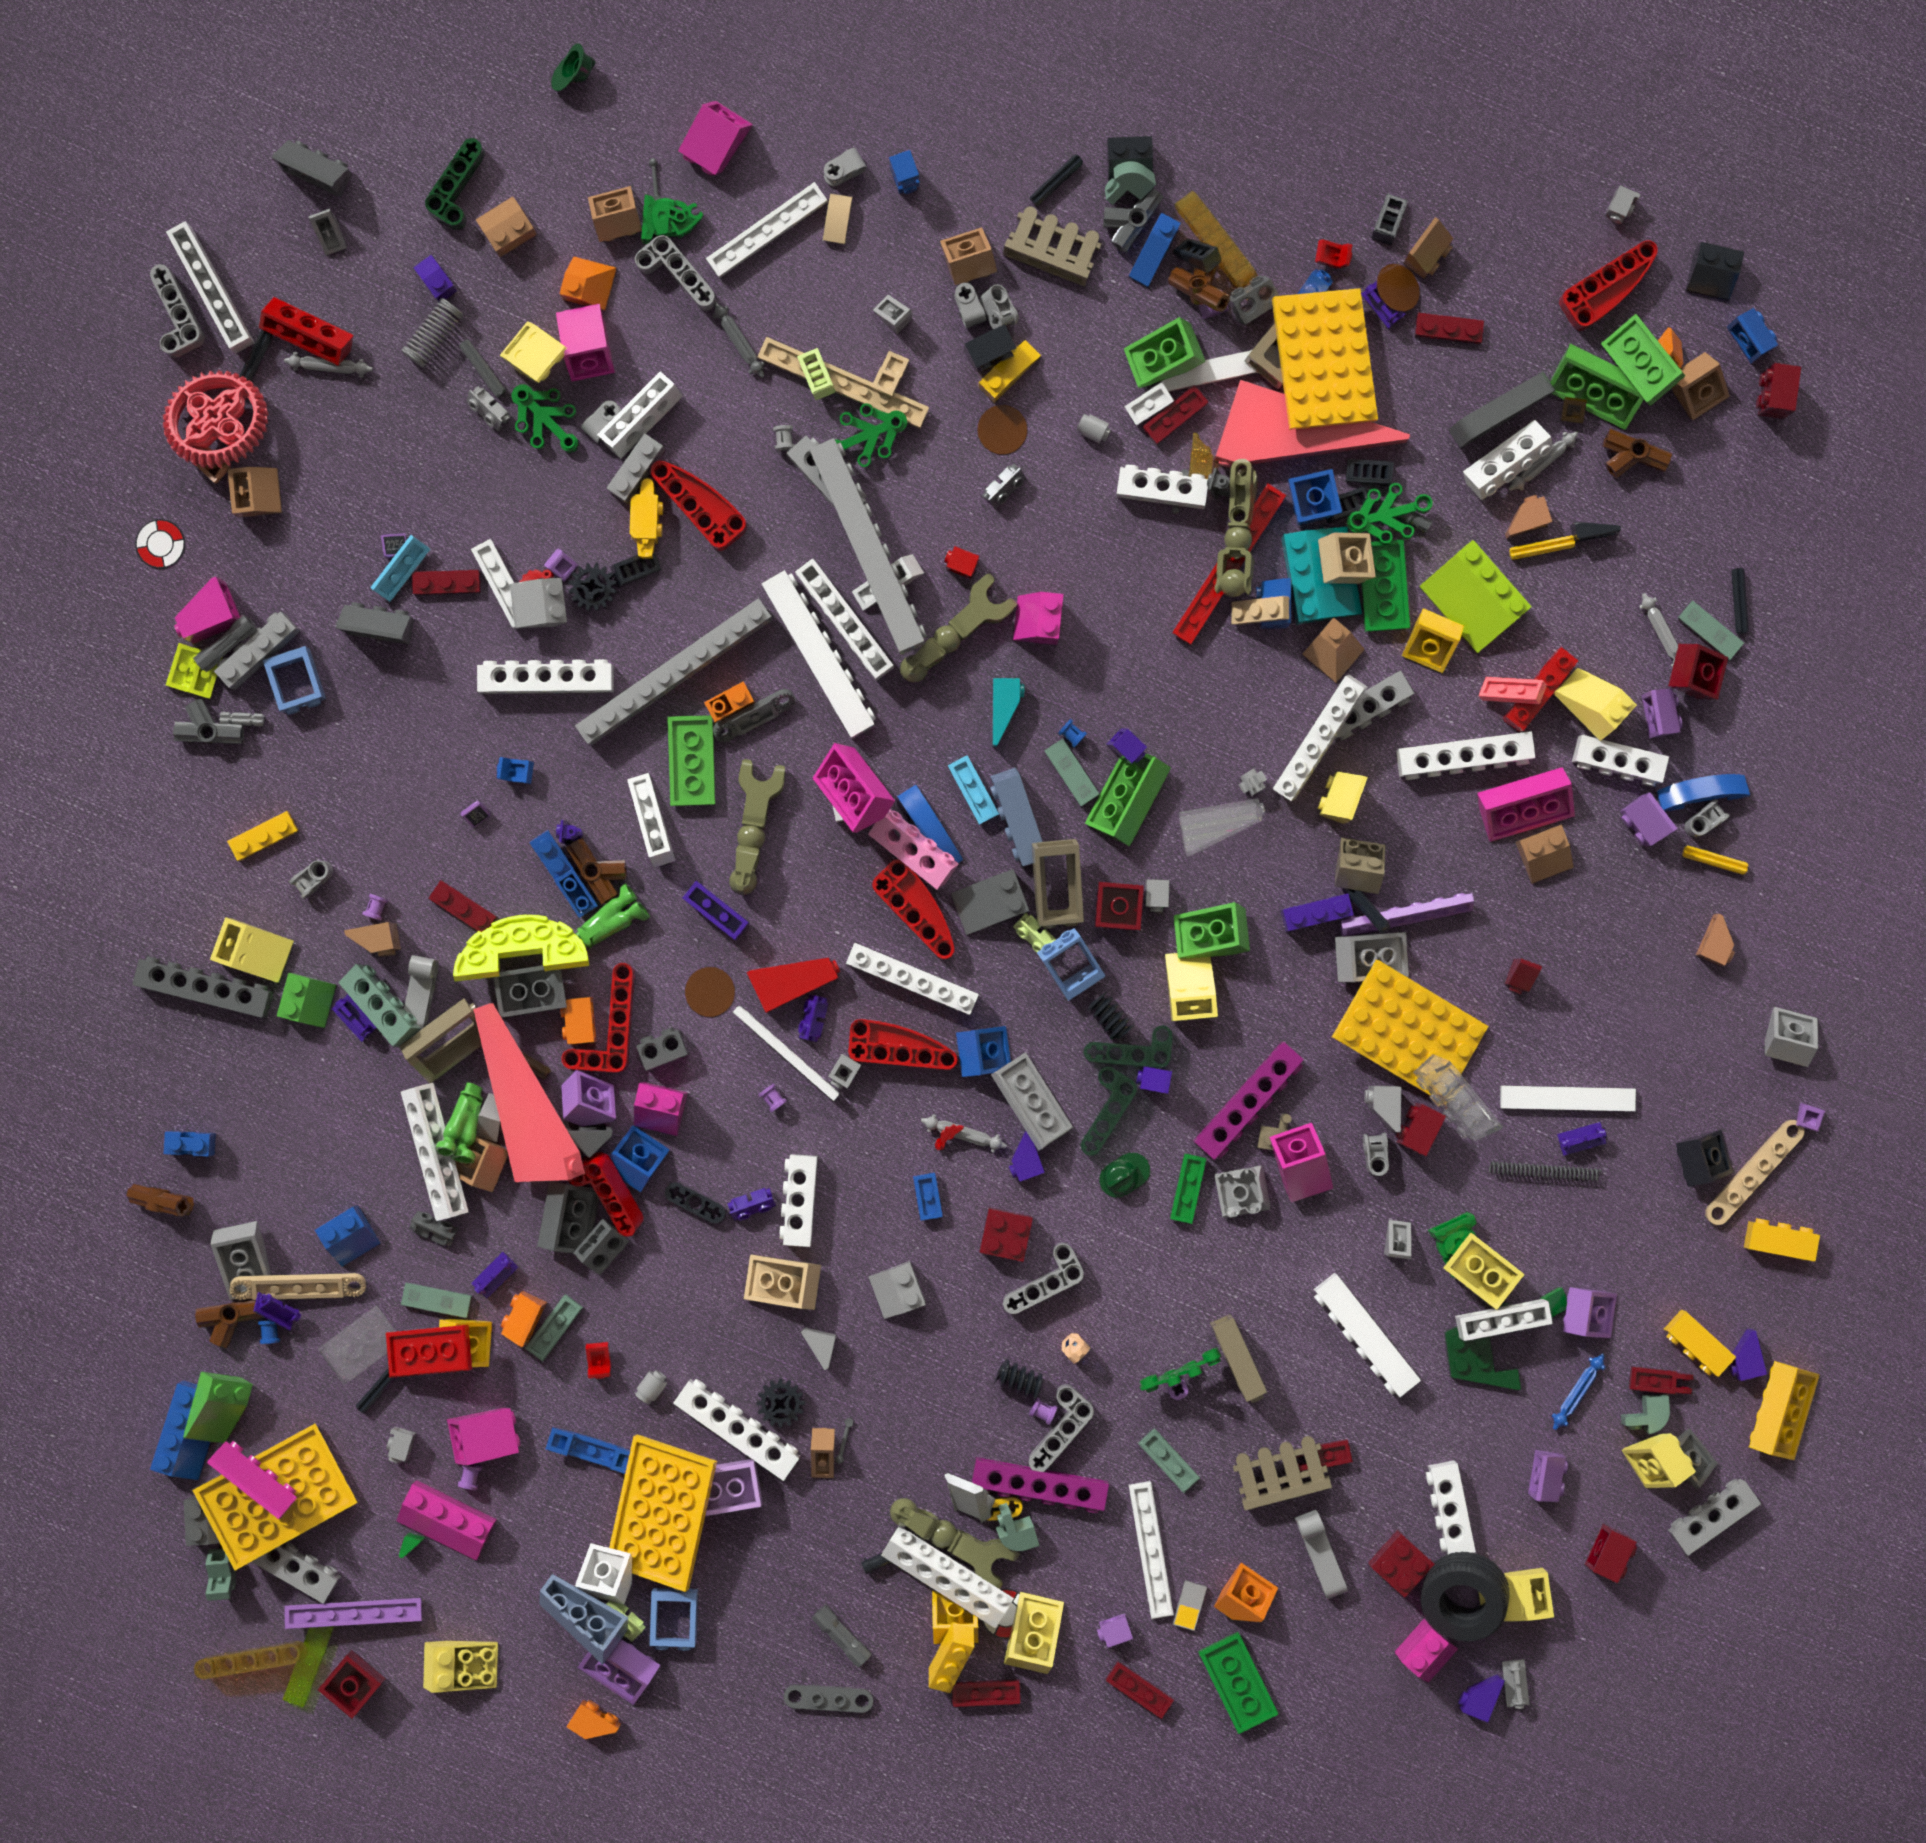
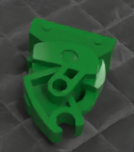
M645 195L642 243L648 244L654 237L661 235L681 238L692 232L704 215L702 212L696 216L691 213L693 209L698 208L696 203L687 206L682 201L669 198H661L655 201L652 196Z
M1466 1212L1428 1230L1430 1236L1436 1239L1437 1250L1445 1264H1447L1450 1260L1449 1257L1454 1255L1470 1233L1475 1235V1232L1471 1229L1476 1224L1473 1214Z

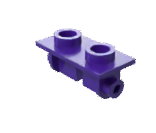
M1377 281L1370 284L1361 293L1388 329L1406 315L1404 311L1394 310L1384 303L1378 293Z
M561 820V825L557 824L556 838H559L560 843L567 845V840L576 841L582 838L583 832L580 828L569 825V822Z
M809 994L808 999L804 1003V1018L798 1028L799 1038L815 1042L818 1041V1038H821L824 1023L816 1020L817 1017L825 1019L829 1004L827 1003V998Z
M349 995L338 1000L332 1008L361 1042L377 1029Z
M1600 1122L1557 1134L1563 1156L1606 1144L1605 1138L1607 1137L1605 1129H1602Z
M762 1188L751 1192L752 1201H748L747 1195L731 1199L728 1207L734 1221L746 1220L752 1214L758 1212L765 1213L770 1211L772 1207H775L776 1203L772 1198L771 1189Z
M502 1252L471 1284L479 1295L482 1294L487 1299L518 1266Z
M258 1292L254 1306V1312L289 1331L292 1328L293 1321L297 1322L301 1318V1313H299L298 1309L282 1305L283 1302L275 1299L271 1294L266 1295Z

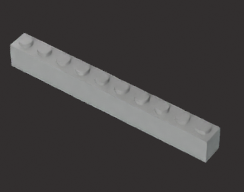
M833 438L810 448L813 460L900 655L925 645L923 638L927 637L922 624L917 626L914 618L918 617L913 604L908 605L905 599L909 595L904 584L899 585L896 577L900 576L895 564L890 565L887 557L891 556L886 543L883 545L880 543L878 537L882 536L877 523L872 525L869 518L873 516L868 503L863 504L860 498L864 495L859 483L854 484L851 478L855 474L850 463L845 464L842 456L846 454L842 444H836Z
M759 598L576 724L575 727L587 744L592 746L772 621L771 615Z

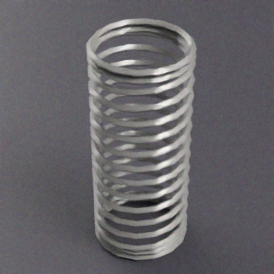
M440 298V303H437L438 307H434L435 311H431L432 315H428L429 319H425L426 323H422L423 327H419L420 331H416L417 335H413L414 339H410L411 343H406L408 347L404 346L401 349L406 356L422 368L426 366L423 361L426 363L428 361L412 347L429 359L431 357L415 343L432 355L434 353L418 339L435 351L437 349L421 335L440 347L424 331L443 343L427 327L446 339L430 323L449 335L433 319L452 331L436 315L455 327L439 311L458 323L442 307L459 319L464 317L456 307L443 298Z

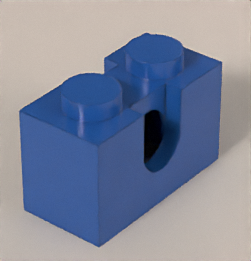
M908 150L889 157L890 171L899 194L903 192L904 194H909L916 191V187L920 186L919 173L911 151Z
M166 1131L163 1154L215 1156L216 1133Z

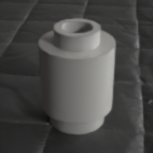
M1084 414L1077 427L1081 435L1099 444L1101 440L1106 441L1111 432V429L1108 428L1109 423L1091 414L1089 416Z
M658 1370L654 1372L649 1371L637 1387L638 1391L635 1395L650 1405L666 1387V1376Z

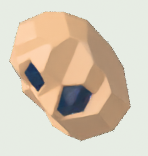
M1071 1333L1063 1340L1061 1350L1075 1364L1087 1354L1090 1347L1079 1334Z

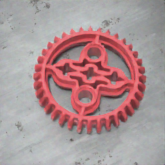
M220 370L216 374L209 371L207 376L201 372L200 378L193 376V381L190 383L185 380L184 387L178 386V393L172 392L174 399H168L169 406L165 407L166 414H163L165 421L163 422L164 434L172 450L179 457L183 458L187 463L191 462L195 467L199 464L202 468H205L208 464L209 468L213 469L215 464H217L218 467L222 468L224 462L228 466L231 465L233 460L239 463V457L246 458L248 451L253 453V446L259 447L258 440L263 439V432H267L265 425L268 424V411L263 395L260 394L259 389L250 380L247 381L244 376L240 377L236 372L232 375L228 370L224 375ZM228 388V390L220 393L214 400L203 393L212 389ZM248 398L254 412L251 425L245 433L244 427L238 419L244 413L245 400ZM187 405V411L194 419L188 424L186 438L182 440L178 432V422L183 409ZM217 439L228 445L226 448L214 451L198 450L209 447Z

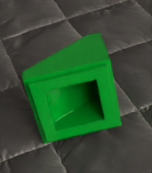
M1558 1287L1540 1298L1549 1302L1551 1318L1567 1308V1297L1562 1287Z
M409 1532L404 1537L399 1558L406 1556L425 1537Z

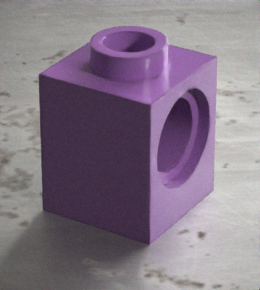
M1125 1613L1099 1622L1101 1629H1098L1097 1632L1101 1643L1106 1642L1107 1648L1133 1639Z

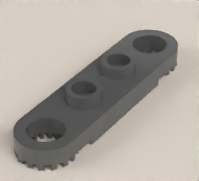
M788 689L779 690L720 720L714 725L713 734L717 741H730L729 739L732 740L737 735L741 736L778 717L780 713L792 709V706H795L794 703H796L795 697ZM781 698H789L786 702L779 703L782 700ZM728 727L729 730L726 733L720 734L722 728L727 729Z
M793 1684L786 1688L784 1701L787 1706L797 1709L863 1713L871 1709L873 1695L870 1691L863 1688ZM797 1690L801 1693L802 1697L800 1701L794 1702L790 1700L789 1693ZM865 1695L868 1697L869 1702L861 1707L856 1703V1697Z

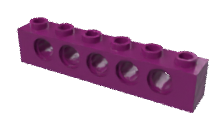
M1281 1042L1193 1142L1212 1159L1215 1160L1217 1157L1221 1159L1229 1150L1226 1146L1232 1140L1236 1142L1244 1133L1242 1128L1246 1124L1250 1126L1258 1118L1256 1113L1261 1107L1267 1108L1273 1101L1271 1096L1275 1091L1281 1092L1288 1084L1286 1079L1291 1074L1295 1076L1303 1067L1301 1062L1304 1059L1285 1042ZM1278 1062L1285 1065V1072L1282 1075H1277L1274 1072V1066ZM1263 1079L1269 1080L1271 1085L1270 1089L1266 1092H1262L1259 1088V1083ZM1251 1095L1255 1098L1256 1103L1254 1107L1247 1108L1244 1105V1099ZM1234 1112L1239 1113L1241 1116V1121L1237 1125H1232L1229 1121V1116ZM1218 1129H1223L1226 1132V1138L1221 1142L1216 1141L1214 1138V1133Z
M976 1457L971 1482L983 1487L987 1491H997V1495L1000 1496L1020 1495L1019 1499L1032 1501L1033 1498L1042 1499L1041 1503L1054 1505L1055 1502L1064 1503L1063 1507L1076 1509L1077 1506L1086 1507L1085 1511L1091 1513H1099V1510L1104 1511L1109 1487L1108 1481L1051 1470H1045L1044 1472L1034 1471L1029 1466ZM996 1472L1002 1476V1479L999 1483H992L989 1480V1476ZM1014 1477H1021L1024 1483L1021 1487H1014L1011 1484V1480ZM1036 1481H1043L1046 1484L1043 1491H1036L1033 1488ZM1058 1485L1067 1486L1068 1491L1065 1495H1058L1055 1492ZM1087 1489L1090 1495L1087 1499H1080L1077 1496L1078 1491Z

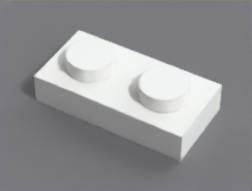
M1160 383L1124 407L1137 426L1173 403L1174 400L1164 384Z

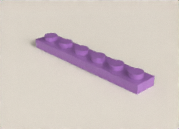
M1460 893L1451 898H1436L1431 902L1423 904L1417 902L1404 908L1393 907L1388 911L1380 913L1389 922L1390 928L1473 911L1474 898L1472 893ZM1366 916L1347 917L1341 920L1340 926L1342 937L1378 931Z
M422 1598L285 1606V1629L422 1621Z

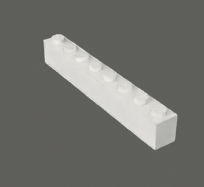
M784 570L762 583V586L851 739H854L875 726L873 721L876 718L870 707L865 709L862 701L865 699L859 688L854 690L851 682L854 680L847 669L843 671L839 663L843 661L836 650L831 651L828 645L831 643V640L825 631L821 633L817 627L820 621L814 612L809 613L806 608L809 603L803 592L798 594L795 586L798 584L792 573L787 575Z

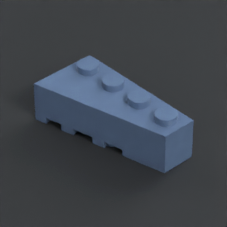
M1012 768L990 776L993 786L990 788L994 799L999 800L1001 807L997 809L1001 820H1006L1008 828H1005L1009 841L1013 840L1015 848L1012 849L1015 861H1020L1022 866L1033 863L1032 843L1042 842L1020 774L1016 768Z
M553 1574L540 1590L539 1604L603 1665L628 1631V1617Z

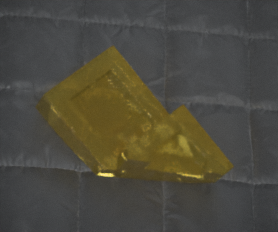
M1193 433L1189 477L1192 474L1204 475L1205 479H1208L1209 474H1212V449L1200 440L1197 433Z

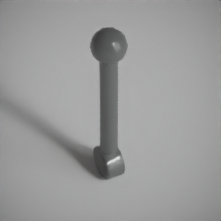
M651 158L649 165L652 167L653 198L656 201L661 199L658 196L656 173L658 161L655 158Z
M1187 469L1181 470V472L1183 473L1182 476L1189 477V471ZM1184 484L1179 487L1180 493L1183 492ZM1174 505L1171 508V512L1178 514L1180 512L1179 506Z
M847 1418L844 1422L846 1427L839 1454L835 1458L837 1464H842L844 1461L843 1453L849 1429L853 1425L851 1418Z

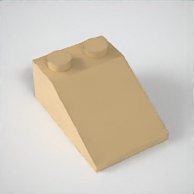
M750 1255L744 1299L815 1310L821 1265Z

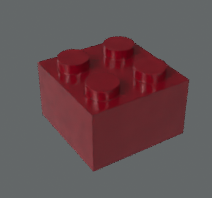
M1774 363L1764 373H1761L1759 378V387H1762L1761 395H1758L1756 400L1759 416L1785 419L1796 410L1801 374L1800 366Z
M1678 644L1668 687L1697 699L1718 700L1728 657L1700 644Z
M1098 882L1095 927L1140 931L1144 885Z
M1415 1103L1414 1106L1411 1105L1405 1115L1408 1119L1404 1126L1401 1125V1132H1397L1395 1135L1398 1138L1396 1143L1420 1155L1427 1156L1446 1116L1423 1104Z
M989 1207L979 1252L1024 1262L1033 1217Z
M1602 1524L1585 1565L1593 1572L1618 1583L1626 1575L1628 1569L1626 1564L1629 1558L1632 1559L1637 1550V1546H1635L1637 1542L1627 1534Z
M1399 1530L1390 1537L1368 1562L1370 1567L1404 1598L1435 1565L1430 1558Z
M351 1650L320 1686L318 1691L353 1719L386 1678Z

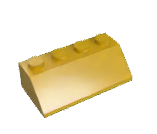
M1774 1361L1769 1372L1770 1378L1767 1388L1763 1392L1762 1405L1757 1412L1756 1425L1750 1436L1751 1442L1749 1447L1773 1456L1795 1460L1820 1374Z

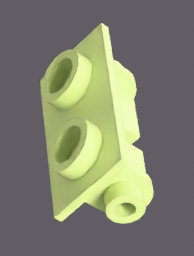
M1027 913L1013 926L1017 934L1021 938L1026 939L1036 953L1044 945L1056 940L1046 929L1039 934L1037 930L1041 926H1039L1037 920L1032 915L1029 916Z
M608 1601L606 1604L622 1614L629 1609L624 1604ZM633 1612L627 1616L628 1631L624 1635L631 1642L645 1628L644 1622Z

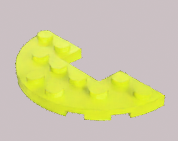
M518 915L493 922L491 927L483 932L478 931L466 942L467 946L462 953H459L457 956L453 977L455 982L499 977V958L543 953L544 971L589 966V959L582 940L566 924L560 921L557 923L548 920L546 916Z

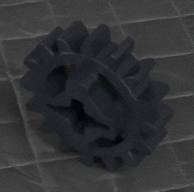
M586 563V569L579 566L580 573L576 574L573 572L572 575L575 580L568 582L573 586V588L568 590L569 593L575 594L572 601L577 602L579 600L578 607L582 608L586 605V610L589 612L592 607L598 612L600 605L607 608L606 601L613 602L611 594H617V591L612 588V586L617 585V582L610 580L614 575L612 572L606 574L608 569L605 566L600 570L598 563H595L594 568L589 563ZM590 574L588 578L581 580L585 575ZM600 575L606 579L607 585L600 583ZM593 582H595V585L599 588L593 589V592H591L586 586H592ZM578 589L585 591V600L580 596ZM601 594L604 595L603 598H601L600 600L596 601V598H597L598 596H600Z
M779 1378L778 1383H775L772 1379L770 1380L771 1386L768 1387L764 1384L763 1389L765 1392L758 1393V1396L762 1398V1400L756 1402V1405L762 1406L758 1410V1414L764 1413L763 1421L770 1419V1426H773L775 1422H778L779 1428H782L783 1422L790 1426L791 1419L793 1418L798 1421L797 1413H803L804 1411L800 1408V1405L805 1404V1400H800L804 1393L797 1392L796 1390L799 1385L796 1384L792 1387L790 1379L787 1383H783L782 1378ZM785 1388L787 1390L785 1392H777L774 1389ZM767 1396L771 1400V1407L769 1409L766 1407ZM788 1396L784 1403L785 1407L781 1405L774 1410L777 1403L776 1398L781 1400ZM793 1396L796 1401L795 1409L790 1405V1399ZM776 1413H784L786 1417H776L774 1415Z

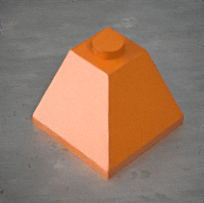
M573 257L565 272L559 294L562 300L584 306L600 304L601 310L605 311L617 268Z
M1240 1563L1222 1589L1214 1607L1232 1620L1262 1622L1278 1587L1243 1563Z

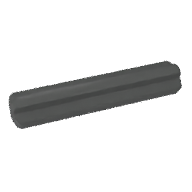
M468 339L463 341L459 345L460 349L496 397L502 396L506 389Z

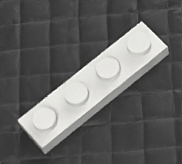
M489 539L471 550L514 629L515 624L510 584L514 583L493 541Z

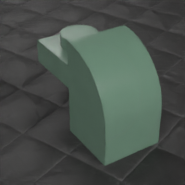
M1133 161L1123 162L1113 168L1115 179H1111L1105 187L1106 200L1113 205L1127 190L1141 200L1156 185L1154 173L1144 165Z
M1666 1394L1642 1395L1643 1413L1622 1414L1621 1424L1628 1426L1630 1430L1642 1429V1425H1644V1431L1649 1434L1661 1430L1666 1425L1670 1415L1669 1396Z
M1007 1503L998 1505L1001 1514L997 1515L1000 1526L996 1527L1002 1544L1013 1551H1024L1039 1546L1030 1516L1013 1521Z
M223 1548L209 1549L205 1564L209 1577L205 1594L207 1601L230 1599L231 1590H235L236 1572Z

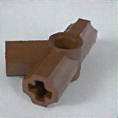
M1177 267L1171 271V275L1168 278L1169 285L1189 295L1193 304H1204L1222 313L1230 302L1228 294L1212 286L1216 267L1209 273L1196 268L1194 275Z
M1609 429L1602 448L1617 453L1605 463L1608 472L1616 479L1637 462L1665 472L1672 453L1650 445L1644 439H1635L1613 429ZM1634 445L1641 448V455L1634 454L1632 450Z
M583 838L576 840L566 847L580 869L582 876L586 879L602 905L618 895L610 880H626V860L597 861ZM591 865H595L598 869L595 877L587 875V868Z
M133 1184L127 1190L126 1196L129 1202L144 1206L146 1210L182 1217L184 1215L189 1216L193 1210L194 1197L171 1193L169 1190L146 1187L139 1184Z
M256 1300L196 1308L195 1314L198 1328L215 1326L209 1342L224 1348L229 1347L238 1322L265 1317L254 1312ZM229 1307L233 1308L236 1312L234 1319L227 1316V1309Z

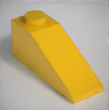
M1026 340L1017 347L1016 352L1013 353L1014 357L1004 362L1000 361L979 382V389L994 403L1041 357Z

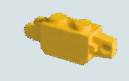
M648 478L641 481L640 494H635L631 498L630 535L632 540L637 543L639 558L643 559L653 558L655 544H658V537H662L663 525L659 524V515H663V502H660L658 495H655L654 482Z

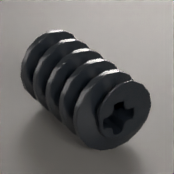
M1106 991L1089 1005L1087 1011H1096L1093 1015L1094 1019L1101 1017L1098 1025H1107L1104 1029L1105 1033L1112 1031L1109 1037L1110 1040L1119 1039L1135 1025L1127 1026L1130 1020L1128 1017L1121 1019L1124 1011L1116 1012L1118 1004L1110 1005L1113 997L1105 998Z
M1006 1359L1001 1364L994 1380L995 1383L1000 1379V1387L1009 1383V1391L1016 1386L1018 1395L1025 1390V1398H1028L1032 1393L1033 1401L1035 1402L1043 1385V1374L1039 1373L1034 1377V1370L1032 1369L1026 1374V1366H1022L1018 1370V1363L1014 1362L1010 1367V1360Z

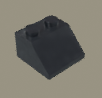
M1152 136L1112 137L1107 139L1108 182L1111 179H1115L1113 168L1123 162H1138L1153 172Z
M1700 242L1694 251L1685 291L1729 301L1740 274L1745 252Z
M1005 324L964 344V353L975 371L981 369L982 372L994 366L993 363L1000 359L1002 362L1014 357L1013 353L1017 349Z
M1722 1130L1691 1137L1676 1143L1677 1155L1680 1158L1683 1176L1688 1187L1711 1183L1733 1173Z

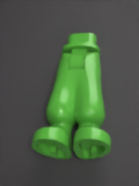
M626 883L621 886L618 898L610 899L581 928H577L578 932L576 935L582 940L585 948L588 946L591 948L609 936L626 929L632 924L633 919L646 921L650 918L644 906L638 901L626 911H622V908L637 900L635 893Z
M466 1083L465 1090L461 1091L454 1112L443 1131L444 1139L436 1144L435 1150L439 1154L451 1156L452 1160L458 1162L474 1163L476 1156L468 1147L476 1139L478 1117L483 1100L481 1097L483 1088L472 1083Z

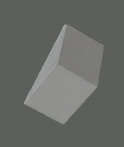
M330 209L309 216V220L325 255L347 248L336 216Z
M887 295L873 309L874 313L896 334L913 319L912 311L890 295Z
M489 1093L478 1117L476 1136L498 1142L502 1127L494 1094Z
M1394 1220L1388 1221L1385 1255L1411 1259V1223Z
M804 1328L801 1331L802 1335L823 1369L826 1370L830 1365L836 1334Z

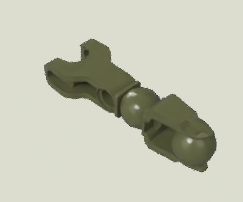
M1238 459L1231 466L1229 519L1231 523H1228L1229 529L1224 537L1226 547L1220 550L1217 559L1215 591L1217 594L1222 591L1230 597L1240 596L1244 592L1249 596L1252 592L1251 580L1253 579L1255 559L1248 549L1252 543L1250 525L1257 494L1258 475L1251 463L1246 459ZM1242 465L1246 466V468H1241V469L1237 472V469H1238L1240 466H1242ZM1239 513H1245L1246 516L1243 521H1235ZM1232 557L1234 559L1244 558L1245 573L1237 569L1226 571L1227 560Z
M986 574L972 586L969 596L970 603L949 621L948 625L938 628L934 636L929 638L916 654L909 655L903 659L900 665L901 675L909 682H920L926 677L930 668L940 663L947 653L956 651L961 641H964L982 624L1002 622L1016 608L1017 602L1010 598L1001 604L991 603L986 593L993 585L994 577L991 574Z
M749 759L742 761L738 781L742 790L746 793L742 827L737 834L739 845L736 849V869L729 877V885L736 894L747 895L756 888L757 877L755 871L760 859V848L765 841L763 830L765 829L769 803L783 791L786 773L784 765H777L774 768L772 777L767 781L760 782L753 777L752 761Z
M900 1498L891 1505L890 1517L896 1525L909 1527L925 1540L930 1539L931 1543L938 1548H947V1551L971 1564L976 1575L1001 1589L1003 1585L1002 1580L991 1571L992 1563L999 1558L1016 1561L1020 1555L1019 1551L1008 1549L1002 1544L1000 1539H991L983 1542L958 1528L956 1530L950 1521L939 1520L934 1513L918 1508L910 1499Z

